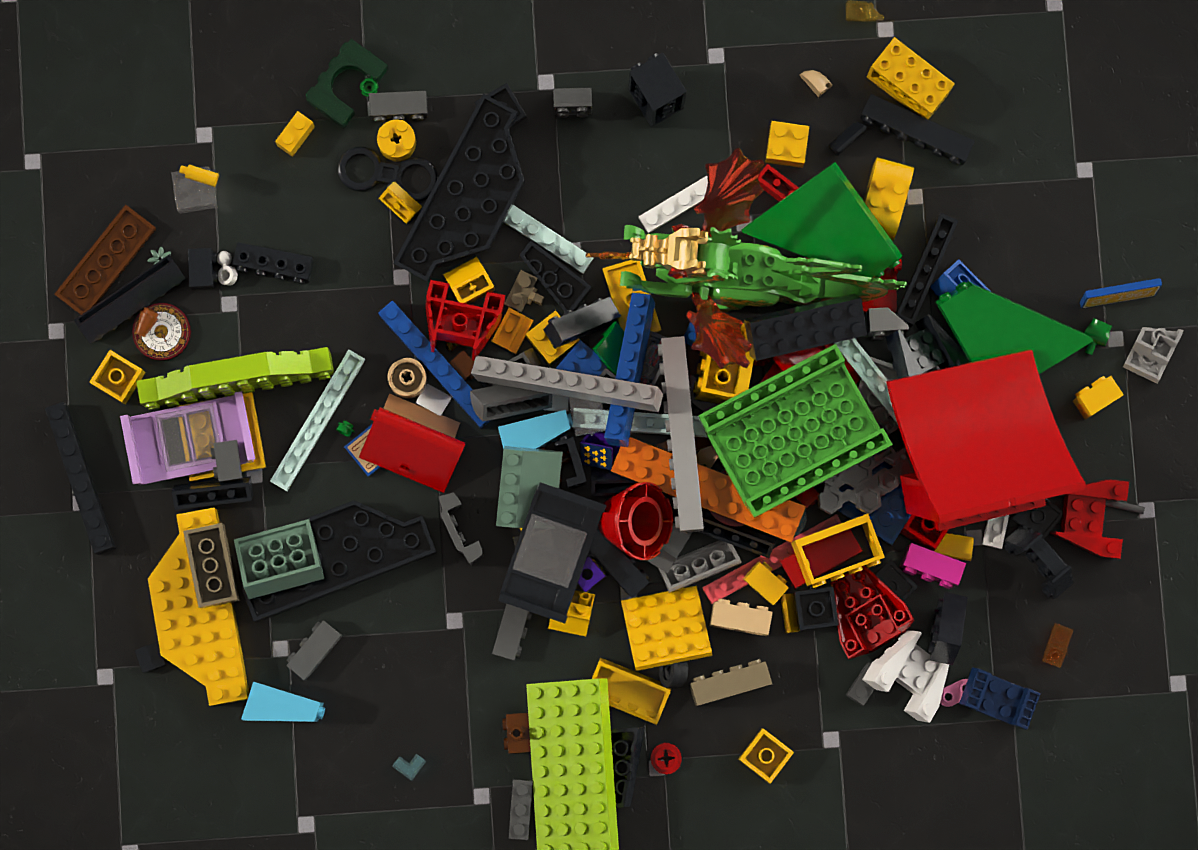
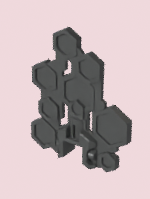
M879 406L871 411L881 429L884 428L887 435L898 429L897 422L888 416L886 409ZM890 446L881 453L875 454L822 482L824 484L823 492L817 495L818 508L828 514H832L840 509L846 501L855 504L857 509L866 514H871L880 508L881 497L894 490L901 483L900 475L915 472L906 447L895 452L893 447ZM882 462L893 466L890 469L883 468L872 476V469ZM844 484L854 488L853 490L839 491V488Z

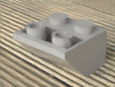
M888 307L869 308L865 314L866 337H871V340H881L884 336H889L899 329L904 336L909 330V326Z

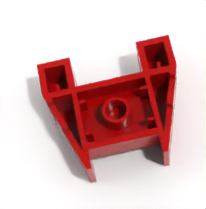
M430 280L426 295V315L431 352H434L437 340L473 347L472 360L475 361L476 356L480 354L501 323L506 295L487 292L483 307L447 300L449 283Z
M1111 479L1086 483V489L1065 494L1061 532L1050 531V534L1095 556L1121 559L1123 539L1102 537L1106 499L1127 501L1129 482Z

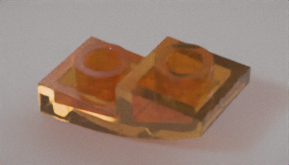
M1054 623L1042 661L1061 668L1074 630Z

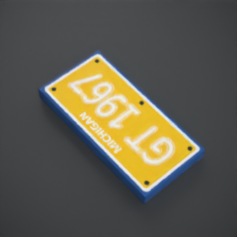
M1158 278L1088 290L1084 293L1080 306L1081 308L1156 296L1162 286V282Z

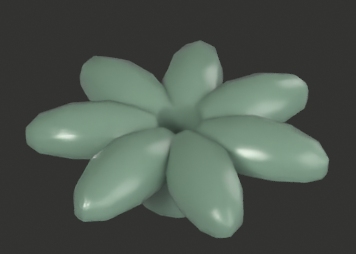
M163 247L159 248L158 253L151 250V254L154 257L149 258L147 261L156 264L160 258L163 259L171 255V252L164 253Z

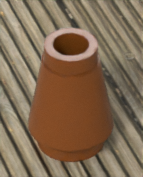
M145 307L140 313L135 333L146 337L157 322L159 314Z

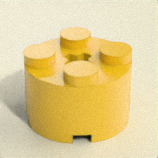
M391 120L379 128L377 143L384 157L395 162H401L408 159L414 152L416 137L408 123L403 120ZM394 138L400 139L398 144L395 143Z

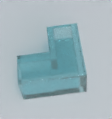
M418 754L415 755L410 763L399 756L392 767L412 781L427 761Z

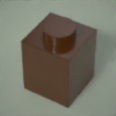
M464 350L449 362L465 382L468 379L472 381L475 378L471 374L474 361Z

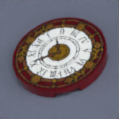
M166 303L148 306L147 308L157 312L159 315L157 322L146 337L135 333L140 316L139 313L133 325V339L137 348L145 356L153 360L164 361L180 355L186 349L190 340L191 330L187 317L180 309Z

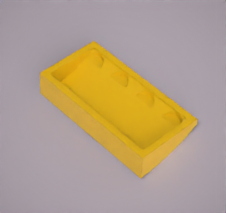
M600 657L592 679L607 678L609 706L657 725L671 688H665L658 680Z

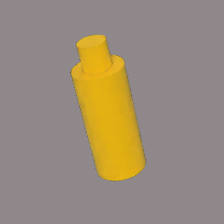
M190 164L188 167L181 165L179 173L185 174V178L213 187L216 186L219 178L218 173Z

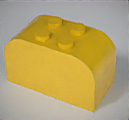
M877 157L872 168L864 202L890 239L894 241L911 184L914 167Z

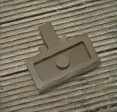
M520 270L504 305L522 313L526 304L531 305L534 302L542 305L544 297L537 294L538 289L534 288L538 278Z

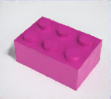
M911 543L907 545L899 567L903 568V572L912 576L914 574L922 575L921 579L928 582L938 581L940 582L939 586L950 589L959 585L966 563Z

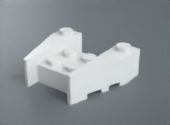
M907 630L898 638L899 641L886 649L879 659L872 662L862 680L874 689L889 692L894 681L898 682L913 693L904 711L917 721L930 723L940 705L949 665L931 661V655L916 645L922 633Z

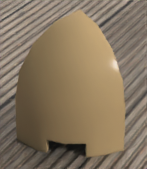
M809 70L800 74V77L818 97L833 86L818 71Z

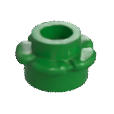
M371 78L365 79L360 84V90H362V94L366 97L369 96V93H377L379 88L378 83Z
M347 421L338 422L339 426L336 430L342 435L350 437L355 432L352 429L353 425Z

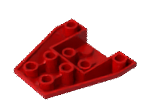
M865 565L862 566L863 570L850 575L847 572L844 574L845 577L831 582V587L834 588L839 623L837 626L839 640L848 659L877 650L905 633L914 621L906 603Z

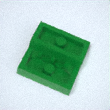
M614 321L602 334L603 338L593 350L611 373L616 376L624 331Z

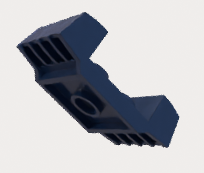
M972 667L959 704L1005 723L1028 730L1041 693L1029 688H1023L995 677L989 672Z

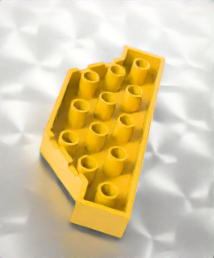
M214 507L176 514L179 535L148 578L160 654L206 686L209 706L248 700L249 689L234 603L231 602L203 609L198 608L183 533L186 530L220 523L218 511Z

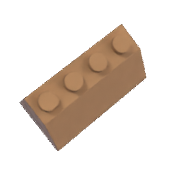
M390 393L384 405V409L453 438H455L460 422L443 415L439 416L426 408Z

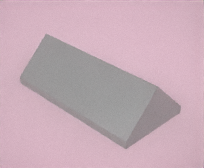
M719 540L676 558L668 573L660 568L659 571L667 590L671 593L735 567L742 562L732 544Z

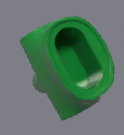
M1093 318L1085 330V334L1092 337L1093 342L1088 344L1085 352L1092 355L1096 345L1105 347L1110 337L1109 334L1112 326Z

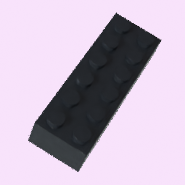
M855 294L744 319L750 357L756 361L867 335L862 299Z

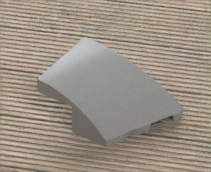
M1142 327L1123 367L1158 384L1184 330L1166 331L1165 328L1153 329Z

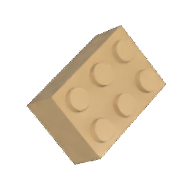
M719 599L718 602L713 603L709 626L768 636L772 612L768 611L769 608L764 606H757L754 609L749 608L747 603L738 602L737 605H732L729 600Z

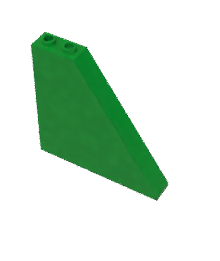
M836 162L741 229L744 234L807 258L837 261L850 265H862L861 272L850 273L852 275L879 278L885 274L883 270L888 267L892 269L900 263L899 259L903 256Z
M971 282L958 284L955 290L942 294L939 300L936 301L970 363L1032 350L1036 367L1040 374L1093 342L1092 337Z

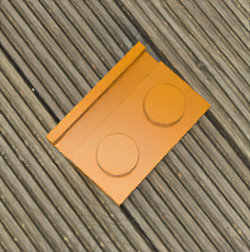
M508 308L491 342L516 355L534 320Z

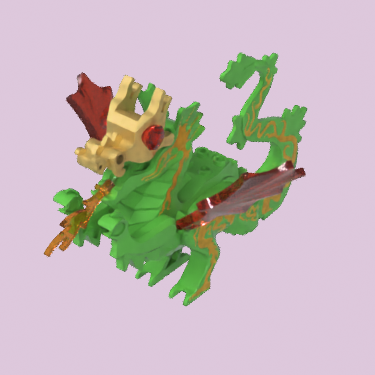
M739 148L735 149L731 156L724 161L705 164L708 185L704 199L694 208L696 214L704 213L705 218L701 230L678 224L671 227L673 234H645L644 230L636 226L625 225L624 240L630 239V242H632L631 253H586L585 256L587 258H621L622 260L640 261V264L645 268H656V276L668 282L643 281L640 276L634 273L622 271L620 286L632 288V291L641 290L649 294L686 298L692 294L691 297L697 308V313L688 311L686 315L688 320L694 325L696 339L691 348L711 356L721 369L732 364H738L747 368L750 364L745 353L750 351L752 345L741 334L743 322L726 314L731 310H739L746 305L758 307L773 306L778 301L790 305L803 306L851 294L861 297L862 302L885 296L888 290H898V288H905L907 286L905 281L883 280L881 278L850 274L861 272L862 265H850L843 262L826 261L816 258H787L782 256L773 247L742 243L741 240H737L738 235L732 236L731 227L751 221L749 214L750 206L754 199L764 191L758 180L759 173L765 165L763 160H750L743 155Z

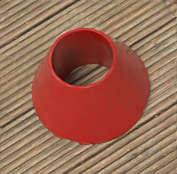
M636 483L603 503L607 506L598 524L599 531L604 538L630 557L637 560L653 559L661 553L660 550L664 544L668 543L672 533L673 512L669 499L665 498L661 492L663 490L654 483Z

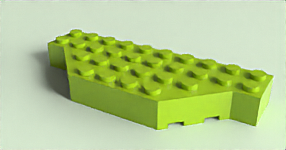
M328 347L300 351V355H297V352L281 351L279 355L273 352H263L184 367L183 372L175 370L167 373V378L158 376L136 382L140 404L149 410L160 409L161 405L174 407L183 401L190 404L198 402L200 398H205L206 400L217 399V395L228 397L240 391H243V393L255 392L257 388L270 390L274 388V385L281 384V387L293 385L292 382L296 381L309 383L312 382L311 379L313 378L326 380L331 378L330 375H334L331 352Z

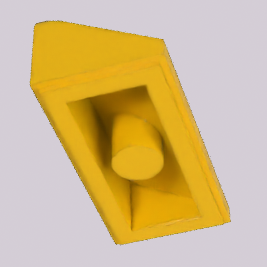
M396 182L388 186L379 197L406 224L422 208Z
M946 533L934 552L955 559L971 561L974 538Z
M783 594L780 598L785 633L799 632L794 595Z

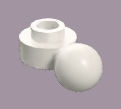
M221 251L217 255V262L222 266L218 272V280L221 284L230 286L236 282L238 274L234 267L229 266L232 256L227 251Z

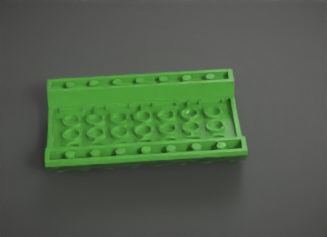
M836 344L698 415L711 445L744 505L754 518L893 445L884 428L881 429L848 372L844 364L845 359Z

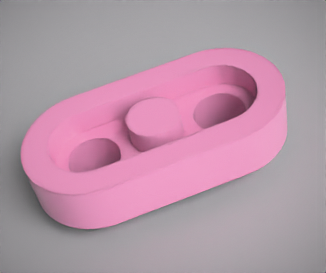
M961 679L943 688L940 704L950 707L959 703L963 694L962 687L966 685L968 679ZM947 693L951 694V700L949 701L945 699Z

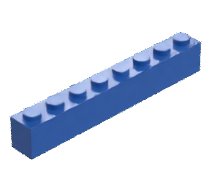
M632 293L615 378L617 380L640 383L655 307V301L651 294ZM610 404L604 439L609 445L628 447L635 408Z
M393 300L378 312L381 319L480 429L491 421L483 422L476 415L470 398V391L473 389L436 348L434 352H431L429 340Z

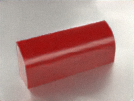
M849 529L816 541L803 548L806 559L809 561L810 570L815 579L862 552V549ZM795 553L780 561L794 590L806 584Z

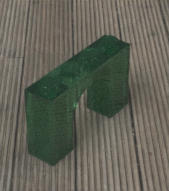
M352 39L349 42H344L340 48V54L331 59L328 70L320 74L316 86H312L306 93L308 104L343 129L353 118L355 112L333 94L332 86L335 78L343 71L357 70L379 83L389 70L385 62Z

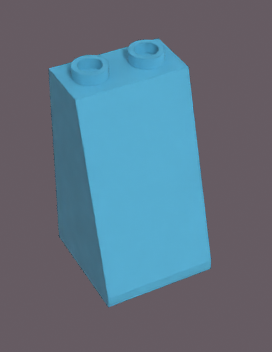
M566 410L503 425L498 427L503 449L504 446L541 449L554 443L558 438L569 434L573 421L571 414H567Z
M253 682L241 719L245 721L318 722L319 719L323 718L326 708H323L324 703Z

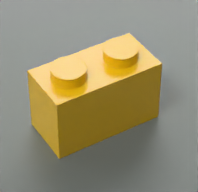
M297 111L275 142L279 148L293 157L315 128V125L310 119Z
M757 562L743 580L770 604L774 605L789 588L785 585L787 581L779 574L776 577L771 572L773 569L766 562L762 564Z

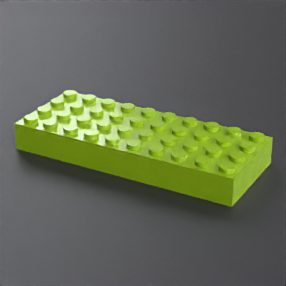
M607 678L526 684L537 850H619Z

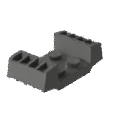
M455 493L439 496L442 507L441 517L458 553L464 554L472 566L484 557L481 545L477 541L464 547L467 544L462 532L458 533L456 530L458 523L454 515H449L462 508L461 502Z

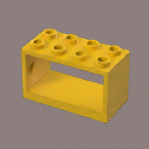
M869 514L808 535L791 543L806 585H812L813 588L826 584L825 579L837 580L845 577L844 572L848 571L849 575L863 570V565L869 568L880 564V559L885 558ZM862 525L874 557L814 579L809 561L806 559L802 547Z

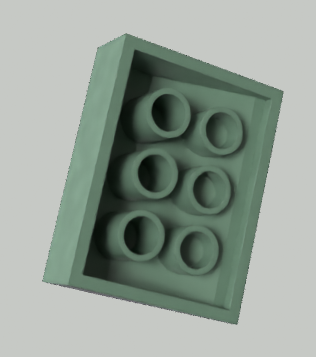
M504 446L496 526L523 528L537 485L541 482L559 488L563 452ZM537 520L535 521L533 527L542 529H555L554 526L545 524Z
M309 519L234 539L242 582L248 599L324 579Z

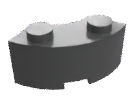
M673 523L668 543L663 545L658 556L648 560V562L668 573L693 532L680 533V528H676L675 523Z

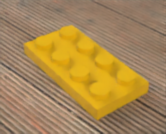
M629 260L602 269L611 299L621 314L618 322L624 332L632 293H649L641 290L632 291V288L620 286L621 272L634 273L640 276L641 280L646 281L640 261ZM654 308L650 331L656 333L661 331V327Z

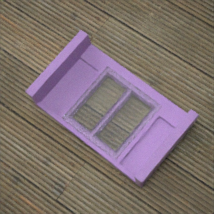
M242 391L235 392V395L151 413L131 417L129 415L120 416L133 484L144 485L213 471V467L217 466L216 459L211 457L210 448H214L213 443L237 440L241 465L254 462L255 454Z

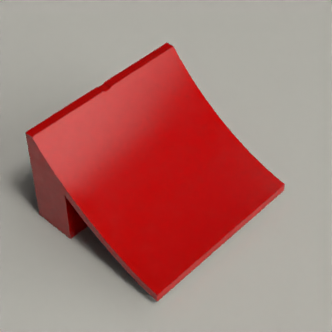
M1032 350L1020 351L886 381L899 430L915 471L900 475L906 513L934 521L937 531L1046 506V498L1086 489L1085 481L1078 471L1053 417Z

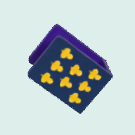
M589 431L580 442L581 464L611 470L613 458H616L620 446L609 445L604 439L605 433Z
M589 556L586 558L583 570H592L593 577L590 580H585L581 572L578 584L585 592L591 590V587L603 577H606L608 573L593 556Z

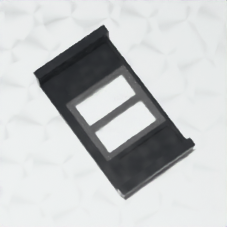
M540 482L533 496L500 590L498 601L566 623L568 609L601 515L605 512L607 505Z

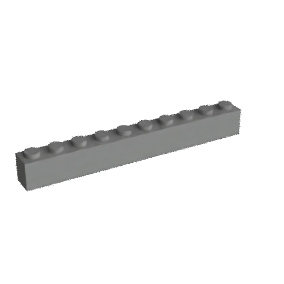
M684 336L661 338V344H658V354L663 356V363H660V374L665 376V382H661L662 393L666 394L667 401H663L664 413H668L669 420L665 421L666 432H670L671 437L670 440H667L668 451H672L673 459H669L670 471L674 470L675 477L671 478L672 490H676V497H673L674 509H678V517H675V526L680 528V533L703 531Z
M476 356L471 372L475 379L480 382L659 412L663 393L658 386Z

